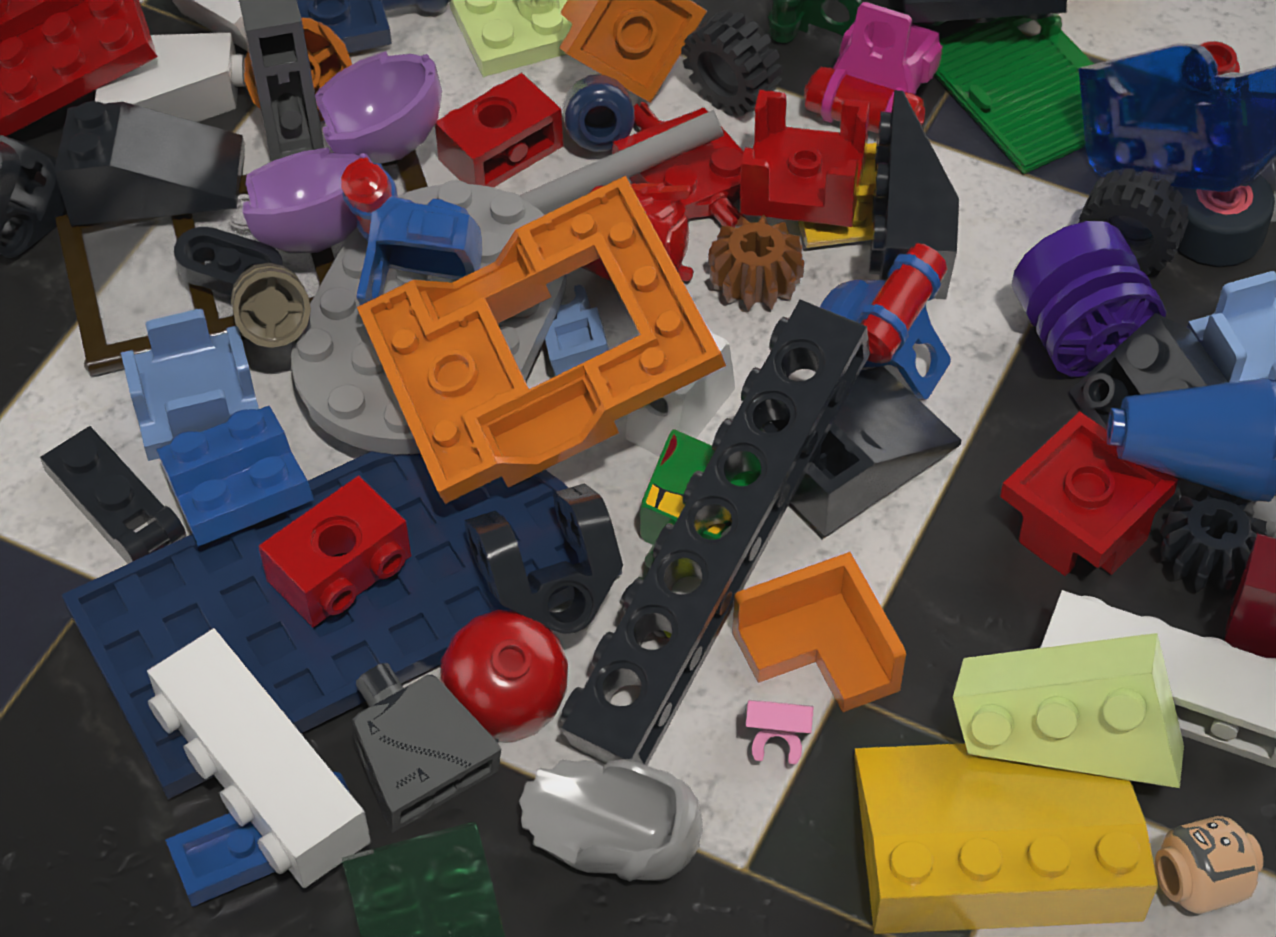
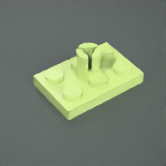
M567 0L449 1L452 14L483 77L566 55L559 47L572 27V23L561 15V10Z

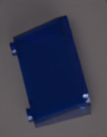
M1177 43L1078 68L1087 157L1093 170L1102 177L1106 178L1109 172L1115 170L1121 176L1124 169H1134L1135 174L1138 176H1142L1143 171L1154 173L1153 180L1159 182L1164 178L1171 183L1170 186L1227 192L1248 186L1276 159V65L1245 73L1230 72L1218 75L1217 63L1205 47L1197 44Z

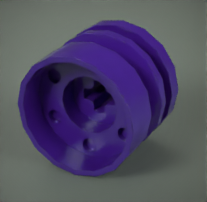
M1085 221L1063 227L1046 236L1025 253L1013 273L1011 286L1031 324L1037 327L1036 332L1057 371L1068 376H1086L1151 316L1156 313L1166 317L1167 314L1162 300L1156 290L1152 288L1147 275L1139 270L1140 267L1136 257L1118 228L1107 222Z

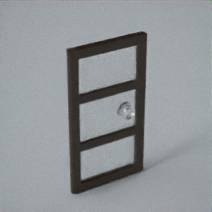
M413 150L402 159L382 163L383 170L388 172L396 184L398 196L428 187L416 150ZM248 174L241 175L236 209L71 226L68 214L55 217L86 358L84 367L90 376L124 369L121 352L133 350L134 355L150 351L152 348L145 325L149 320L202 309L209 335L227 333L226 328L236 326L231 296L184 280L177 269L174 245L177 239L186 231L204 226L217 228L258 241L251 234L242 212L243 202L249 201L250 203L246 187V177ZM345 240L319 253L289 254L276 249L282 257L283 266L295 273L303 284L310 303ZM211 261L202 262L205 265L211 263ZM240 331L242 341L247 340Z

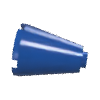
M1260 378L1126 396L1122 401L1120 409H1110L1107 423V444L1117 446L1119 459L1249 501L1271 502L1276 494V380Z

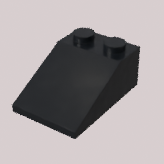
M90 101L79 106L68 107L54 173L71 226L236 209L245 142L243 135L127 102L102 103Z

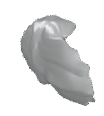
M622 759L609 761L606 764L588 760L578 762L560 760L553 769H537L534 781H528L525 784L524 792L519 800L523 811L521 817L522 827L530 830L534 837L533 845L581 871L614 873L619 878L629 882L637 879L664 880L680 872L690 862L700 847V839L703 832L699 800L695 797L691 788L669 772L652 768L634 760Z

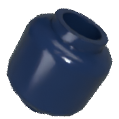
M590 75L577 81L567 92L563 103L564 122L570 137L579 146L594 152L609 151L613 148L614 141L630 135L635 123L634 107L626 88L616 79L605 75Z

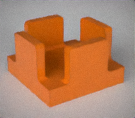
M567 0L561 10V15L572 23V27L559 48L567 55L596 72L616 79L627 90L651 103L679 58L682 46L686 44L684 42L685 38L697 29L707 11L691 0Z

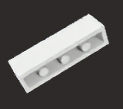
M1062 590L1041 648L1158 633L1182 736L1276 768V658H1264L1231 647L1221 639L1201 637L1171 627L1158 618L1151 616L1141 617L1108 606L1098 598L1078 596Z
M215 629L210 630L147 670L155 696L148 700V704L156 719L167 733L170 734L176 729L182 733L189 742L183 746L185 753L194 768L204 779L214 774L225 788L220 792V796L238 824L244 826L251 821L263 836L257 840V843L269 864L278 874L289 869L300 885L306 888L371 843L364 810Z

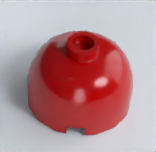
M496 610L475 617L453 635L441 660L439 680L494 739H498L497 742L512 743L535 735L554 718L567 692L568 661L560 639L542 623L523 616L516 611Z

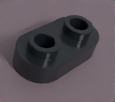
M204 226L190 229L183 233L174 245L177 269L184 280L229 296L232 295L233 286L240 275L252 266L264 263L283 266L282 257L274 247L213 227ZM211 261L209 264H202V262Z

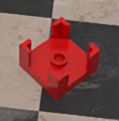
M759 90L755 105L753 148L745 147L741 160L740 214L761 217L764 214L765 217L852 227L867 155L870 102L850 99L843 100L841 105L840 132L786 127V94L783 92Z

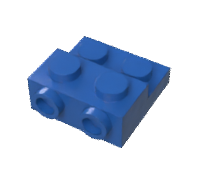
M270 405L258 410H239L232 414L225 423L202 432L187 431L180 433L172 440L171 444L156 449L171 489L198 546L314 500L308 480L291 452L285 432Z

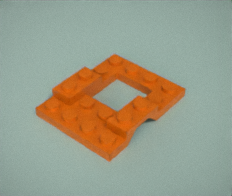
M626 175L515 229L495 262L454 282L411 280L357 307L435 487L445 504L501 476L509 488L619 434L614 422L615 420L726 366L715 340ZM600 258L639 335L529 389L498 323L551 298L552 296L546 284Z

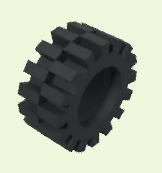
M724 10L721 13L720 11L688 35L684 40L686 44L682 46L681 54L687 57L682 61L684 68L693 71L689 76L690 81L693 85L699 83L703 88L699 91V94L704 99L711 96L713 98L712 106L719 110L724 106L726 114L733 116L737 112L738 116L750 112L755 107L759 90H776L782 81L778 76L783 73L782 65L775 63L780 58L777 49L770 50L767 46L772 41L767 33L761 37L757 33L759 25L752 20L746 24L744 14L737 12L733 15L731 10Z

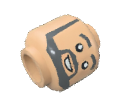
M1215 816L1174 828L1166 834L1161 850L1157 851L1155 856L1156 876L1164 894L1171 901L1178 902L1183 908L1196 914L1241 903L1252 897L1258 884V872L1263 868V854L1255 837L1250 833H1245L1243 828L1234 820L1223 816Z

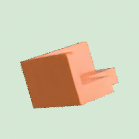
M851 552L749 587L734 595L732 633L758 683L816 662L842 712L900 691L906 658L905 648Z

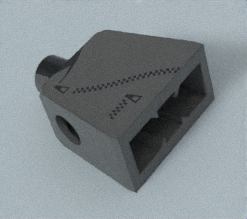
M382 663L366 671L356 681L355 685L369 708L360 712L352 719L353 740L386 824L392 833L499 771L501 747L436 676L426 675L404 688L390 665Z

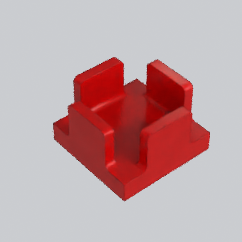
M1079 411L1003 482L1000 497L1023 515L1019 542L1059 573L1066 576L1075 567L1079 554L1095 567L1099 568L1101 566L1102 569L1112 575L1145 543L1149 536L1155 513L1174 495L1178 479L1172 475L1119 459L1117 446L1107 444V430Z

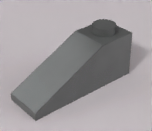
M239 0L271 162L302 151L324 148L303 24L297 0Z

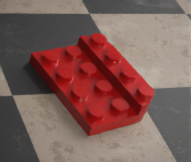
M0 0V135L8 136L157 58L158 56L139 0Z

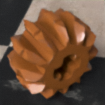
M764 214L758 222L750 223L740 216L735 227L721 226L717 240L712 241L708 252V265L711 266L710 280L713 283V289L723 291L727 304L740 299L743 300L748 312L755 303L762 302L772 310L777 302V298L791 300L796 284H800V280L804 275L805 261L802 260L800 236L789 234L786 222L773 226L769 225Z

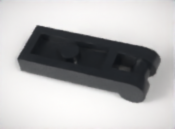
M88 426L40 457L45 472L127 564L150 554L151 551L163 543L170 545L186 536L185 528L173 510L168 506H164L91 426ZM146 522L148 523L147 526H145L144 528H142V529L139 530L138 532H136V533L134 532L135 529H137L138 527H140V526L143 525L144 523H146Z

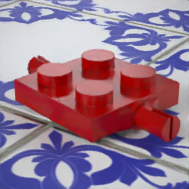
M640 102V107L638 104H635L633 106L635 125L641 131L614 141L612 154L703 115L708 111L703 107L664 122L658 119L646 102ZM723 128L725 136L629 177L633 184L664 183L665 186L688 185L691 188L690 196L687 199L681 200L686 209L685 216H687V219L713 216L716 217L722 226L731 227L736 226L740 216L748 221L733 205L740 199L741 160L744 151Z

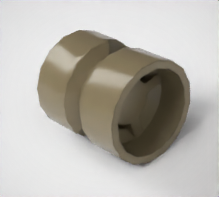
M273 263L254 265L243 272L233 286L231 304L235 324L243 336L254 344L269 348L285 346L299 338L307 327L311 312L308 294L297 275L285 266Z

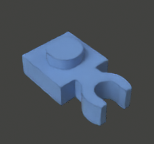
M581 284L574 286L576 295L574 300L568 304L560 305L545 337L555 376L609 350L597 307L591 308L585 288Z

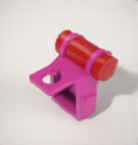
M863 2L858 7L855 22L844 34L840 46V56L834 67H820L817 72H814L809 83L805 86V108L807 111L821 114L824 121L831 123L833 120L841 122V105L843 100L869 101L868 131L879 134L880 112H891L894 90L904 91L922 126L925 118L924 102L922 98L915 94L922 83H927L932 79L933 74L940 65L942 45L939 43V33L912 24V18L909 15Z

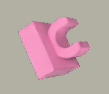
M748 700L746 727L762 728L752 743L754 759L763 761L766 741L771 737L780 736L786 739L790 746L789 764H797L802 754V744L795 732H812L814 706Z

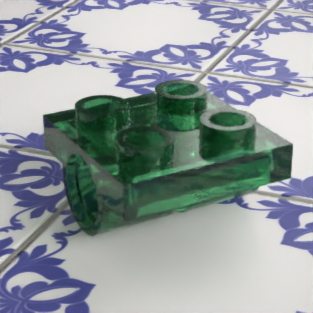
M475 821L342 857L361 937H505L478 825Z

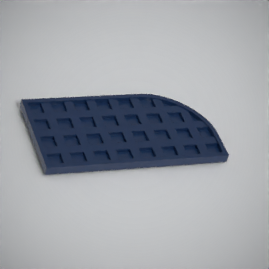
M371 451L308 480L314 497L313 501L201 546L197 545L193 534L72 589L62 594V598L167 799H170L215 775L213 774L204 779L194 768L185 753L183 746L189 742L178 729L170 734L167 733L156 719L148 704V700L153 698L155 693L147 670L210 630L215 629L296 729L303 733L365 702L355 683L362 674L374 666L388 663L402 684L440 665L453 635L475 617L496 610L514 611L500 604L498 599L494 597V594L489 591L486 578L480 573L471 552L464 520L497 511L512 528L527 576L531 571L563 561H568L573 565L579 563L576 550L568 544L564 537L553 499L554 492L567 489L568 487L550 472L543 470L509 488L501 476L445 504L435 487L421 453L387 454ZM359 475L406 520L411 557L405 561L400 570L386 579H379L357 595L353 603L345 611L337 615H330L315 627H312L267 581L258 546ZM339 553L333 557L343 556L347 553ZM562 586L556 589L550 596L548 602L549 610L573 599L575 596L574 587Z

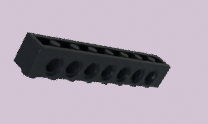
M801 299L798 301L790 318L782 317L778 321L769 342V350L771 352L761 369L754 367L748 374L741 391L742 404L733 420L727 418L719 426L712 444V452L714 454L704 472L696 471L690 478L683 495V504L685 506L674 525L668 523L660 532L653 550L655 560L645 578H636L631 584L623 603L625 614L614 633L608 631L601 638L593 655L592 665L595 667L584 688L576 687L564 705L561 715V721L564 724L561 729L572 748L605 764L609 761L622 759L634 760L645 765L649 764L733 609L734 595L743 590L870 356L867 326ZM800 369H809L816 372L811 378L804 381H794L788 378L793 372ZM771 420H782L788 423L784 429L776 433H765L760 430L765 423ZM752 471L760 475L755 482L746 486H737L730 483L741 472ZM721 523L731 527L729 532L722 538L709 540L701 537L704 530L713 524ZM692 576L702 580L698 588L691 593L677 594L671 591L674 584L684 577ZM663 630L672 634L668 643L659 649L649 650L641 647L645 637L654 631ZM626 685H635L641 688L640 695L633 703L626 706L611 704L612 696L619 688Z

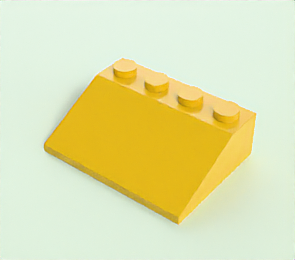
M965 743L855 748L854 759L874 934L1145 921L1158 883L1147 825L1130 780L968 754Z

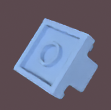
M1274 271L1225 284L1222 288L1216 311L1210 316L1188 321L1187 328L1193 332L1228 383L1260 378L1276 380V273Z

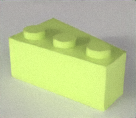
M1158 633L963 659L953 700L968 754L1180 788L1184 743Z

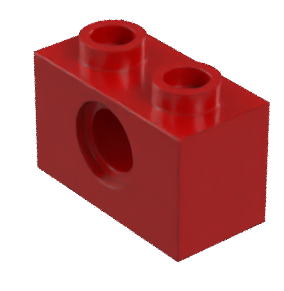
M521 72L437 120L435 134L438 160L460 181L467 184L494 188L563 147L562 109Z
M359 475L258 546L267 581L312 627H315L330 615H337L345 611L353 603L357 595L379 579H386L400 570L405 561L411 557L406 520ZM339 553H347L343 556L333 557Z

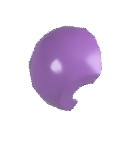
M385 51L361 59L337 73L315 94L317 106L327 125L323 127L325 139L334 153L356 154L359 156L365 153L369 156L372 163L380 164L402 159L425 142L439 118L442 87L434 61L427 53L422 56L415 54L388 56Z
M328 147L289 155L251 171L246 177V187L250 203L249 201L243 202L242 209L251 234L259 242L289 254L319 253L343 242L356 229L357 217L343 200L341 176L346 167L359 158L367 157L370 163H372L369 156L365 153L360 154V156L356 154L330 153Z

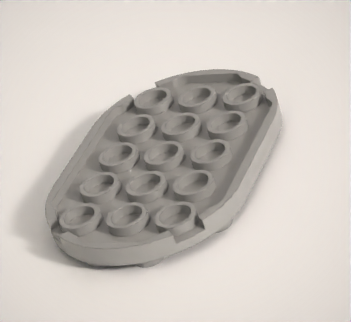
M458 180L448 181L443 185L420 188L398 196L399 198L411 200L414 203L426 205L432 199H442L465 208L481 230L482 258L480 269L495 262L515 229L544 216L538 208L522 199L516 193L488 186L467 184ZM356 227L345 240L310 303L311 312L307 327L300 337L292 342L291 368L296 391L299 392L301 399L309 409L310 417L335 438L352 446L373 452L418 454L420 450L357 309L360 306L357 300V290L368 241L365 240ZM390 268L382 295L411 280L454 282L457 279ZM567 274L546 284L552 296L551 298L498 323L525 380L562 303L567 284Z

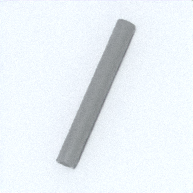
M712 110L519 196L534 205L545 215L587 195L596 186L607 185L625 175L629 178L725 135L715 111Z

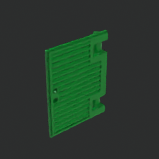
M1058 13L1052 14L1045 19L1034 20L1041 27L1040 33L1028 38L1017 27L1034 19H1028L1023 16L999 17L997 20L989 23H977L939 40V43L942 45V56L940 65L933 75L1023 174L1134 125L1143 119L1142 113L1137 109V95L1115 72L1109 70L1101 71L1062 31V18ZM1108 97L1116 105L1115 111L1101 117L1091 104Z

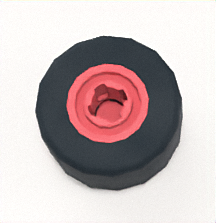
M1222 158L1202 160L1187 167L1175 181L1173 191L1179 190L1182 194L1181 204H1187L1189 213L1187 219L1189 221L1178 250L1198 263L1217 267L1237 265L1252 258L1264 244L1273 215L1275 197L1270 183L1257 170L1241 162Z

